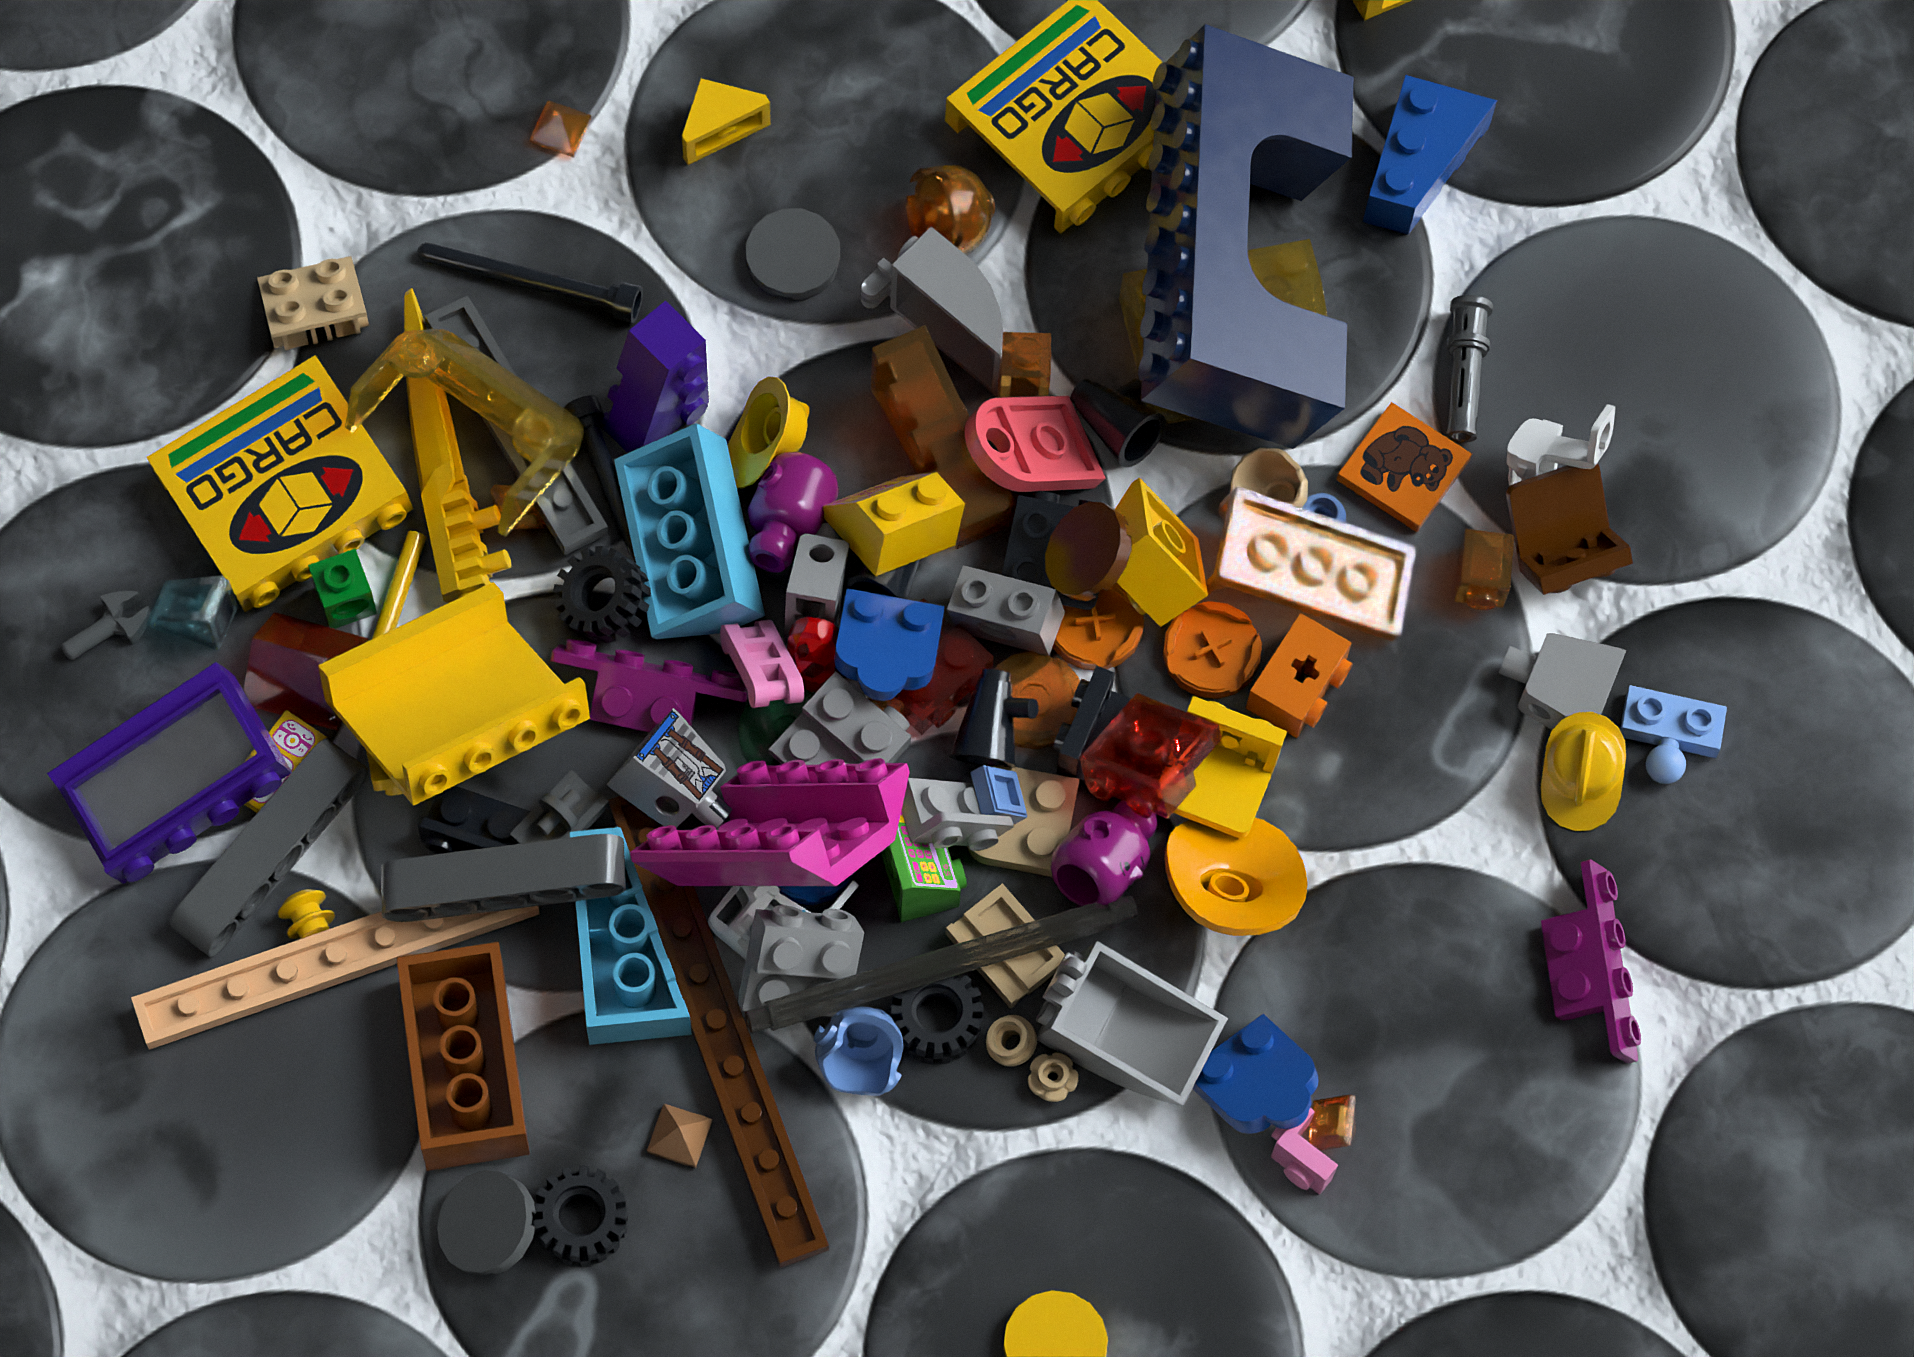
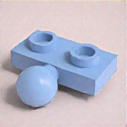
M1630 685L1625 697L1620 731L1624 738L1658 745L1648 754L1646 769L1654 781L1661 784H1671L1679 780L1686 769V760L1681 751L1717 758L1721 748L1727 707Z

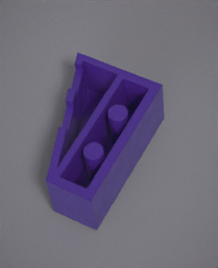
M665 300L628 331L616 368L623 376L620 385L614 384L611 386L607 395L613 402V406L609 412L606 411L604 413L605 417L602 420L603 429L627 453L674 433L684 423L687 425L693 424L705 413L709 403L706 339Z

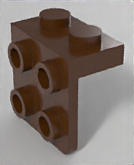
M1598 463L1592 469L1566 465L1514 483L1508 487L1506 497L1519 569L1543 595L1564 592L1576 583L1594 577H1607L1615 573L1617 569L1633 564L1631 547L1610 528Z

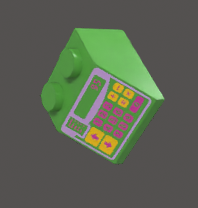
M901 810L895 841L880 852L901 922L959 907L960 889L967 888L966 877L960 859L951 860L948 847L935 848L932 843L910 842Z

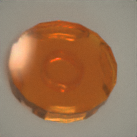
M1033 651L1012 655L996 666L995 669L1011 673L1010 683L1012 684L1013 698L1036 699L1039 705L1036 718H1014L1015 746L1036 750L1053 746L1062 723L1072 724L1078 710L1071 707V703L1080 682L1079 677L1065 661L1057 657L1054 659Z

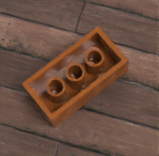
M499 942L396 957L420 1145L426 1170H437L530 1155L504 965Z

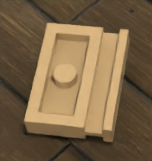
M1003 883L966 911L962 918L946 927L945 934L1010 1009L1026 994L1029 995L1052 977L1065 955Z

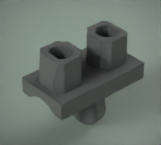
M571 770L549 793H546L539 800V804L510 833V839L516 844L569 838L570 832L587 830L609 807V801L591 789Z

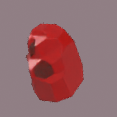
M804 617L791 625L787 650L802 677L804 692L816 693L837 670L834 664V655L839 629L825 619Z

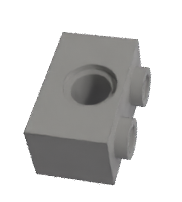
M964 565L947 607V612L959 633L1046 656L1050 655L1065 614L1056 589Z

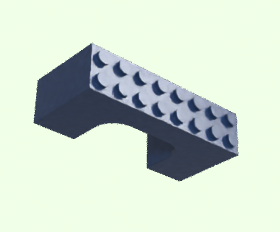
M1204 24L1190 39L1184 40L1179 50L1166 62H1162L1157 67L1152 83L1153 88L1156 90V102L1150 123L1151 129L1154 130V143L1148 163L1149 169L1152 171V183L1146 204L1147 210L1150 212V224L1144 245L1145 252L1148 253V265L1142 286L1143 294L1146 295L1145 315L1140 327V334L1144 338L1143 358L1138 369V377L1142 380L1141 401L1291 449L1296 448L1345 409L1347 323L1288 304L1270 294L1261 285L1252 271L1248 259L1247 243L1250 184L1302 201L1352 158L1354 77Z

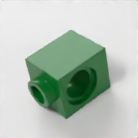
M356 549L308 565L314 589L330 630L377 614L372 590Z

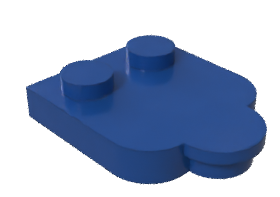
M847 589L834 655L836 669L846 678L858 681L864 694L874 700H890L902 689L917 690L925 687L931 681L934 672L945 606Z
M1262 1014L1211 1051L1192 1089L1235 1130L1241 1133L1253 1134L1261 1132L1271 1125L1280 1129H1292L1301 1125L1309 1114L1311 1095L1317 1089L1319 1079L1312 1058L1265 1014Z

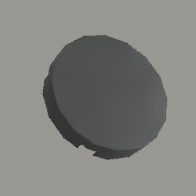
M784 208L767 214L753 226L746 241V267L753 282L771 296L779 298L778 295L791 297V300L810 298L826 289L834 281L838 272L840 241L833 226L819 214L802 208Z
M482 1170L466 1176L451 1189L441 1206L437 1224L439 1244L450 1263L462 1271L473 1275L483 1276L490 1273L496 1275L507 1271L523 1257L533 1240L535 1226L531 1225L532 1212L535 1213L534 1200L525 1185L505 1173Z

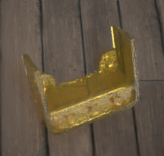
M445 329L403 332L394 339L351 387L345 428L353 433L404 375L411 378L426 377L511 435L515 450L532 462L506 493L497 531L506 537L578 453L583 438L581 422L575 415L454 333Z

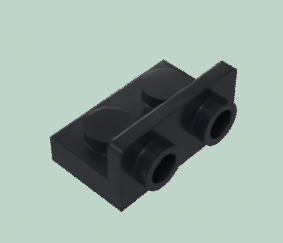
M453 786L436 795L427 818L421 817L418 830L421 842L426 843V848L436 854L514 845L516 843L510 839V833L531 811L458 786Z

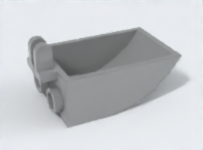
M930 227L920 238L917 236L910 238L900 249L897 256L898 259L893 264L885 258L877 263V269L861 285V302L866 308H875L889 295L891 297L890 308L997 397L1003 339L999 304L991 284L975 262L933 227Z
M1096 941L1081 951L1080 954L1073 951L1071 954L1067 952L1064 955L1042 997L1046 1001L1036 1018V1021L1042 1024L1037 1033V1041L1058 1053L1068 1056L1076 1064L1117 1085L1163 1102L1184 1106L1228 1018Z

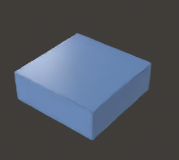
M983 765L971 772L981 814L1010 816L1013 824L1027 818L1018 776L1015 771Z

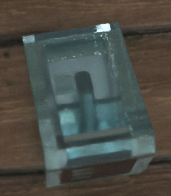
M223 576L165 581L146 624L153 629L219 651L238 608L230 581Z

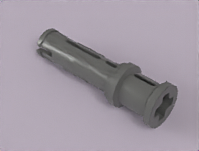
M1476 295L1457 296L1450 301V312L1454 315L1452 335L1447 338V349L1453 356L1446 436L1452 441L1462 443L1472 442L1477 439L1482 358L1490 350V340L1486 337L1487 317L1493 312V303L1487 298Z

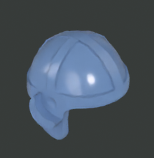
M863 1006L841 1009L832 1016L831 1021L825 1028L819 1026L814 1036V1042L816 1043L815 1057L826 1082L832 1089L850 1094L880 1096L896 1086L902 1076L896 1070L903 1052V1038L900 1029L893 1022L892 1017L883 1010Z

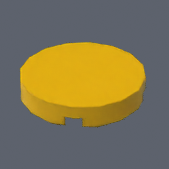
M1051 1290L1032 1295L1016 1307L1006 1324L1003 1351L1005 1357H1106L1108 1336L1103 1319L1089 1302L1073 1293Z

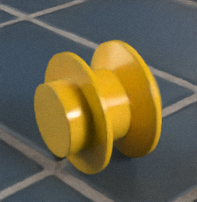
M301 890L292 894L284 901L278 910V916L281 919L292 920L293 925L287 930L289 938L302 939L330 929L328 925L334 920L335 914L331 910L321 911L319 905L326 898L323 891Z

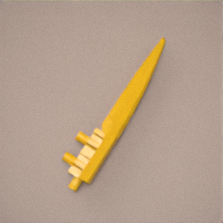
M410 288L405 292L404 348L412 441L421 498L443 601L450 603L490 584L489 578L493 577L492 574L509 569L512 565L509 554L505 549L488 554L486 545L481 542L480 534L483 533V529L501 524L502 517L496 505L479 510L477 501L471 497L437 360L413 288Z

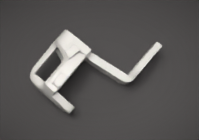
M1606 405L1592 426L1589 442L1562 437L1563 425L1544 419L1542 421L1534 418L1525 421L1515 432L1508 444L1506 462L1509 466V485L1555 470L1558 464L1583 469L1594 468L1610 443L1614 425L1615 406Z
M852 881L828 909H840L859 885ZM732 886L711 913L708 924L715 935L746 960L749 943L742 938V935L753 924L756 909H765L770 904L773 907L787 905L805 910L806 912L809 911L780 894L779 891L781 889L777 886ZM736 894L742 905V910L728 926L716 916Z

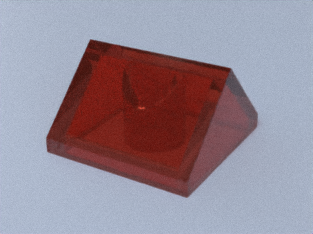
M274 612L252 637L243 691L255 708L283 715L288 710L305 722L338 731L341 719L325 701L318 665L368 642L369 638Z

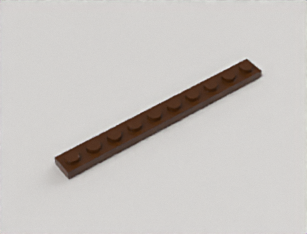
M622 796L608 800L615 826L621 827L630 852L647 840L646 835L649 832L663 827V825ZM634 863L650 911L654 916L662 944L674 971L680 993L688 1009L692 1033L779 1267L782 1268L829 1251L827 1238L694 886H677Z

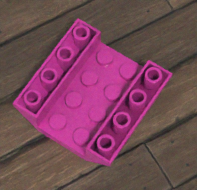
M882 758L866 760L860 764H845L843 759H833L817 765H805L804 760H793L781 765H766L765 761L749 762L740 766L737 769V775L720 787L724 802L733 810L729 814L730 821L722 824L719 830H716V827L713 825H705L693 830H677L672 825L659 827L646 835L647 840L629 854L633 863L677 886H837L895 841L910 771L907 763H885Z

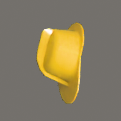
M768 376L760 380L753 388L746 402L743 414L728 443L737 488L743 489L755 483L764 474L774 457L784 452H798L805 440L807 419L810 412L809 406L789 396L785 383L778 377Z
M1594 712L1574 713L1562 719L1550 733L1546 745L1541 780L1542 803L1548 815L1556 823L1573 831L1593 830L1605 824L1616 812L1621 798L1626 763V743L1619 727L1606 716Z

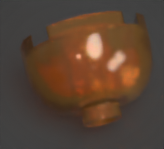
M935 165L919 168L911 176L909 183L917 182L915 195H909L906 198L908 224L912 236L920 238L930 227H933L965 255L971 254L986 240L992 225V217L995 213V202L991 193L976 174L959 165Z

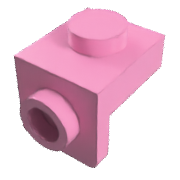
M1310 1108L1306 1120L1301 1125L1292 1129L1276 1127L1271 1135L1277 1141L1271 1158L1285 1168L1284 1174L1292 1183L1304 1190L1311 1188L1320 1195L1332 1180L1338 1164L1301 1137L1310 1125L1315 1113Z

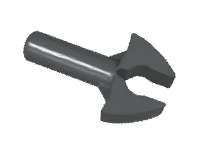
M117 591L102 595L100 598L106 607L103 618L61 644L63 654L68 659L74 660L114 634L126 635L131 645H134L143 635L150 622L151 611L149 606H146L130 618L121 617L125 609L141 601L139 592Z

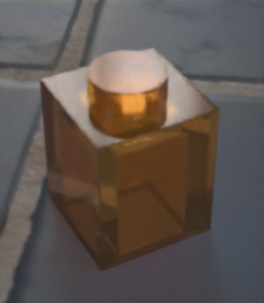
M1003 332L1000 362V398L1048 396L1051 378V333Z
M1465 529L1459 547L1454 602L1467 603L1469 607L1477 610L1504 607L1511 585L1515 535Z

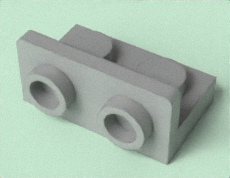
M908 778L902 814L910 842L932 843L935 848H947L953 845L969 846V849L972 851H980L996 845L999 841L998 837L1014 827L1010 816L981 814L973 783Z

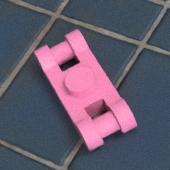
M772 620L755 621L753 627L740 628L738 623L721 626L720 639L723 652L730 654L747 688L748 699L752 708L767 707L770 701L784 700L786 704L803 702L804 684L802 677Z

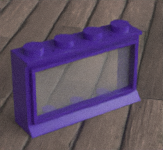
M215 662L48 772L47 775L60 790L105 868V873L124 884L127 881L135 882L146 877L153 871L154 864L168 854H177L191 847L197 840L196 836L212 825L220 826L229 822L237 816L239 807L253 798H262L276 791L282 784L281 780L291 774L292 771L236 677L219 663Z

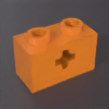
M1300 613L1250 690L1246 709L1276 727L1286 730L1288 734L1295 738L1299 736L1306 724L1314 728L1328 704L1322 698L1331 685L1339 689L1353 665L1352 662L1347 660L1352 642ZM1303 673L1310 676L1307 677L1303 681V683L1296 680L1299 679L1303 675Z

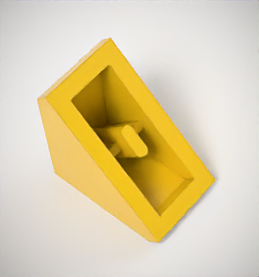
M701 78L682 134L683 159L687 165L771 125L770 101L767 96Z

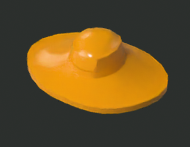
M1255 818L1249 834L1246 837L1238 838L1189 820L1175 827L1169 835L1164 856L1167 878L1177 901L1197 923L1214 932L1232 936L1261 935L1281 929L1297 917L1306 900L1308 884L1306 870L1296 846L1280 829L1263 819Z

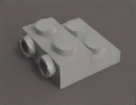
M835 671L802 707V713L769 748V754L780 764L793 760H804L805 765H817L833 759H843L845 764H860L874 758H882L885 763H895L910 746L911 735L906 732L910 724L901 713L891 706H887L882 711L868 699L869 697L864 694L858 681L848 678L844 679Z
M787 905L775 906L773 910L756 909L737 1001L741 1010L830 1017L841 1010L848 979L855 980L864 937V931L856 918L850 913L839 909H826L823 913L802 912L798 908Z

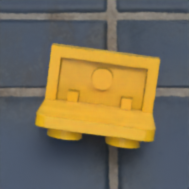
M1193 696L1185 715L1179 739L1154 798L1155 804L1161 809L1238 838L1246 837L1250 832L1277 764L1287 731L1273 726L1266 720L1254 719L1227 709L1218 702L1206 701Z

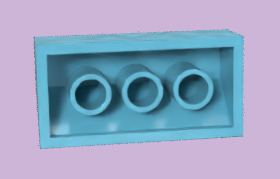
M695 423L614 459L635 561L649 580L644 584L651 588V596L643 597L644 601L649 604L647 618L651 637L664 639L720 634L722 625L738 623L739 626L764 617L765 612L754 563L749 554V540L726 439Z

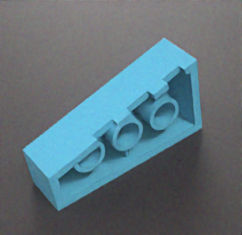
M621 827L570 832V837L613 834L624 839L626 890L616 896L576 901L589 1045L692 1035L688 1009L680 993L674 971L662 944L635 865L631 860L630 851Z

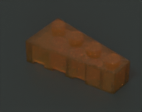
M926 325L873 347L871 390L915 473L937 472L965 503L955 545L956 549L1009 527L1011 507L1014 506L1012 493L1009 489L998 485L987 477L971 457L965 441V425L969 414L965 405L960 400Z

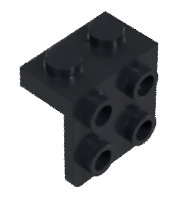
M1032 491L1030 497L1018 495L1002 575L1055 589L1051 586L1045 572V553L1050 536L1056 526L1075 506L1058 503L1060 495L1044 491ZM1079 500L1078 506L1089 501ZM1056 590L1064 606L1091 610L1097 604L1099 592L1093 594L1096 598L1083 601L1073 600Z
M1096 665L1090 681L1081 679L1075 691L1071 707L1078 710L1072 724L1063 722L1053 745V750L1059 752L1056 773L1078 778L1079 782L1121 799L1138 798L1150 805L1154 800L1179 739L1183 721L1176 715L1112 691L1115 672Z

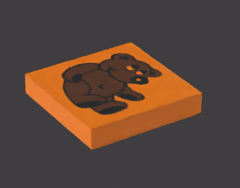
M1391 402L1339 471L1336 480L1415 532H1418L1467 466L1472 453Z

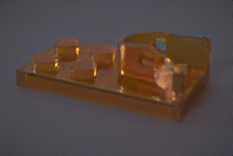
M1238 486L1220 502L1218 512L1224 520L1214 573L1206 580L1208 596L1214 590L1230 587L1392 642L1400 636L1417 547Z

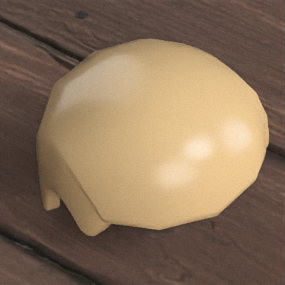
M1258 448L1244 455L1232 470L1230 493L1237 506L1250 521L1259 526L1278 527L1295 518L1307 502L1308 480L1299 464L1286 451L1278 448Z

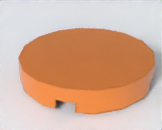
M1118 583L1114 584L1108 591L1101 589L1097 604L1091 610L1062 605L1065 614L1052 648L1065 662L1083 670H1095L1096 665L1109 669L1121 665L1134 654L1143 635L1144 615L1139 614L1134 609L1128 599L1127 592Z
M1207 601L1196 604L1195 607L1189 608L1173 619L1165 634L1163 659L1168 674L1180 688L1197 697L1219 699L1236 694L1251 682L1260 665L1262 642L1259 633L1257 635L1256 629L1252 625V621L1243 611L1227 603Z

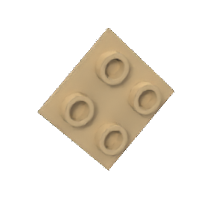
M351 256L327 259L318 264L292 270H279L270 275L257 277L274 348L284 346L285 351L291 348L308 345L306 330H310L313 344H317L318 339L315 328L324 326L327 339L330 341L333 340L329 327L331 324H334L337 338L355 333L360 334V328L369 326Z

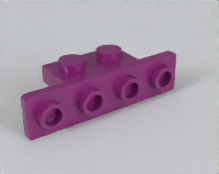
M568 639L566 645L559 644L552 650L551 661L598 671L589 720L650 732L673 708L692 726L698 693L745 702L748 699L747 688L741 682V676L729 671L713 670L712 676L692 672L693 665L686 662L664 660L663 666L644 662L645 655L638 652L619 649L615 650V655L596 652V645L591 642Z
M1591 859L1582 861L1581 870L1588 909L1541 920L1555 1015L1560 1020L1566 1021L1604 1011L1611 1054L1628 1064L1637 1062L1638 1053L1636 1046L1641 1044V1032L1637 1020L1634 1016H1631L1628 998L1633 996V983L1629 971L1623 967L1621 949L1625 947L1626 940L1620 921L1615 918L1613 901L1617 900L1618 897L1617 885L1610 871H1607V869Z

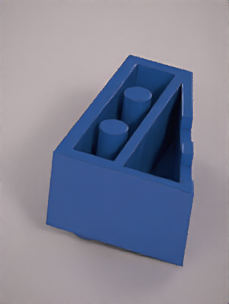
M1405 75L1370 191L1363 222L1409 235L1439 195L1443 185L1455 169L1458 170L1477 140L1482 138L1489 129L1497 100Z

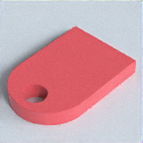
M1069 396L993 398L985 401L966 421L965 441L971 457L987 477L1006 489L1017 492L1094 489L1106 479ZM987 439H988L989 441H991V442L996 446V448L998 449V451L994 450V449L990 446V444L988 443Z

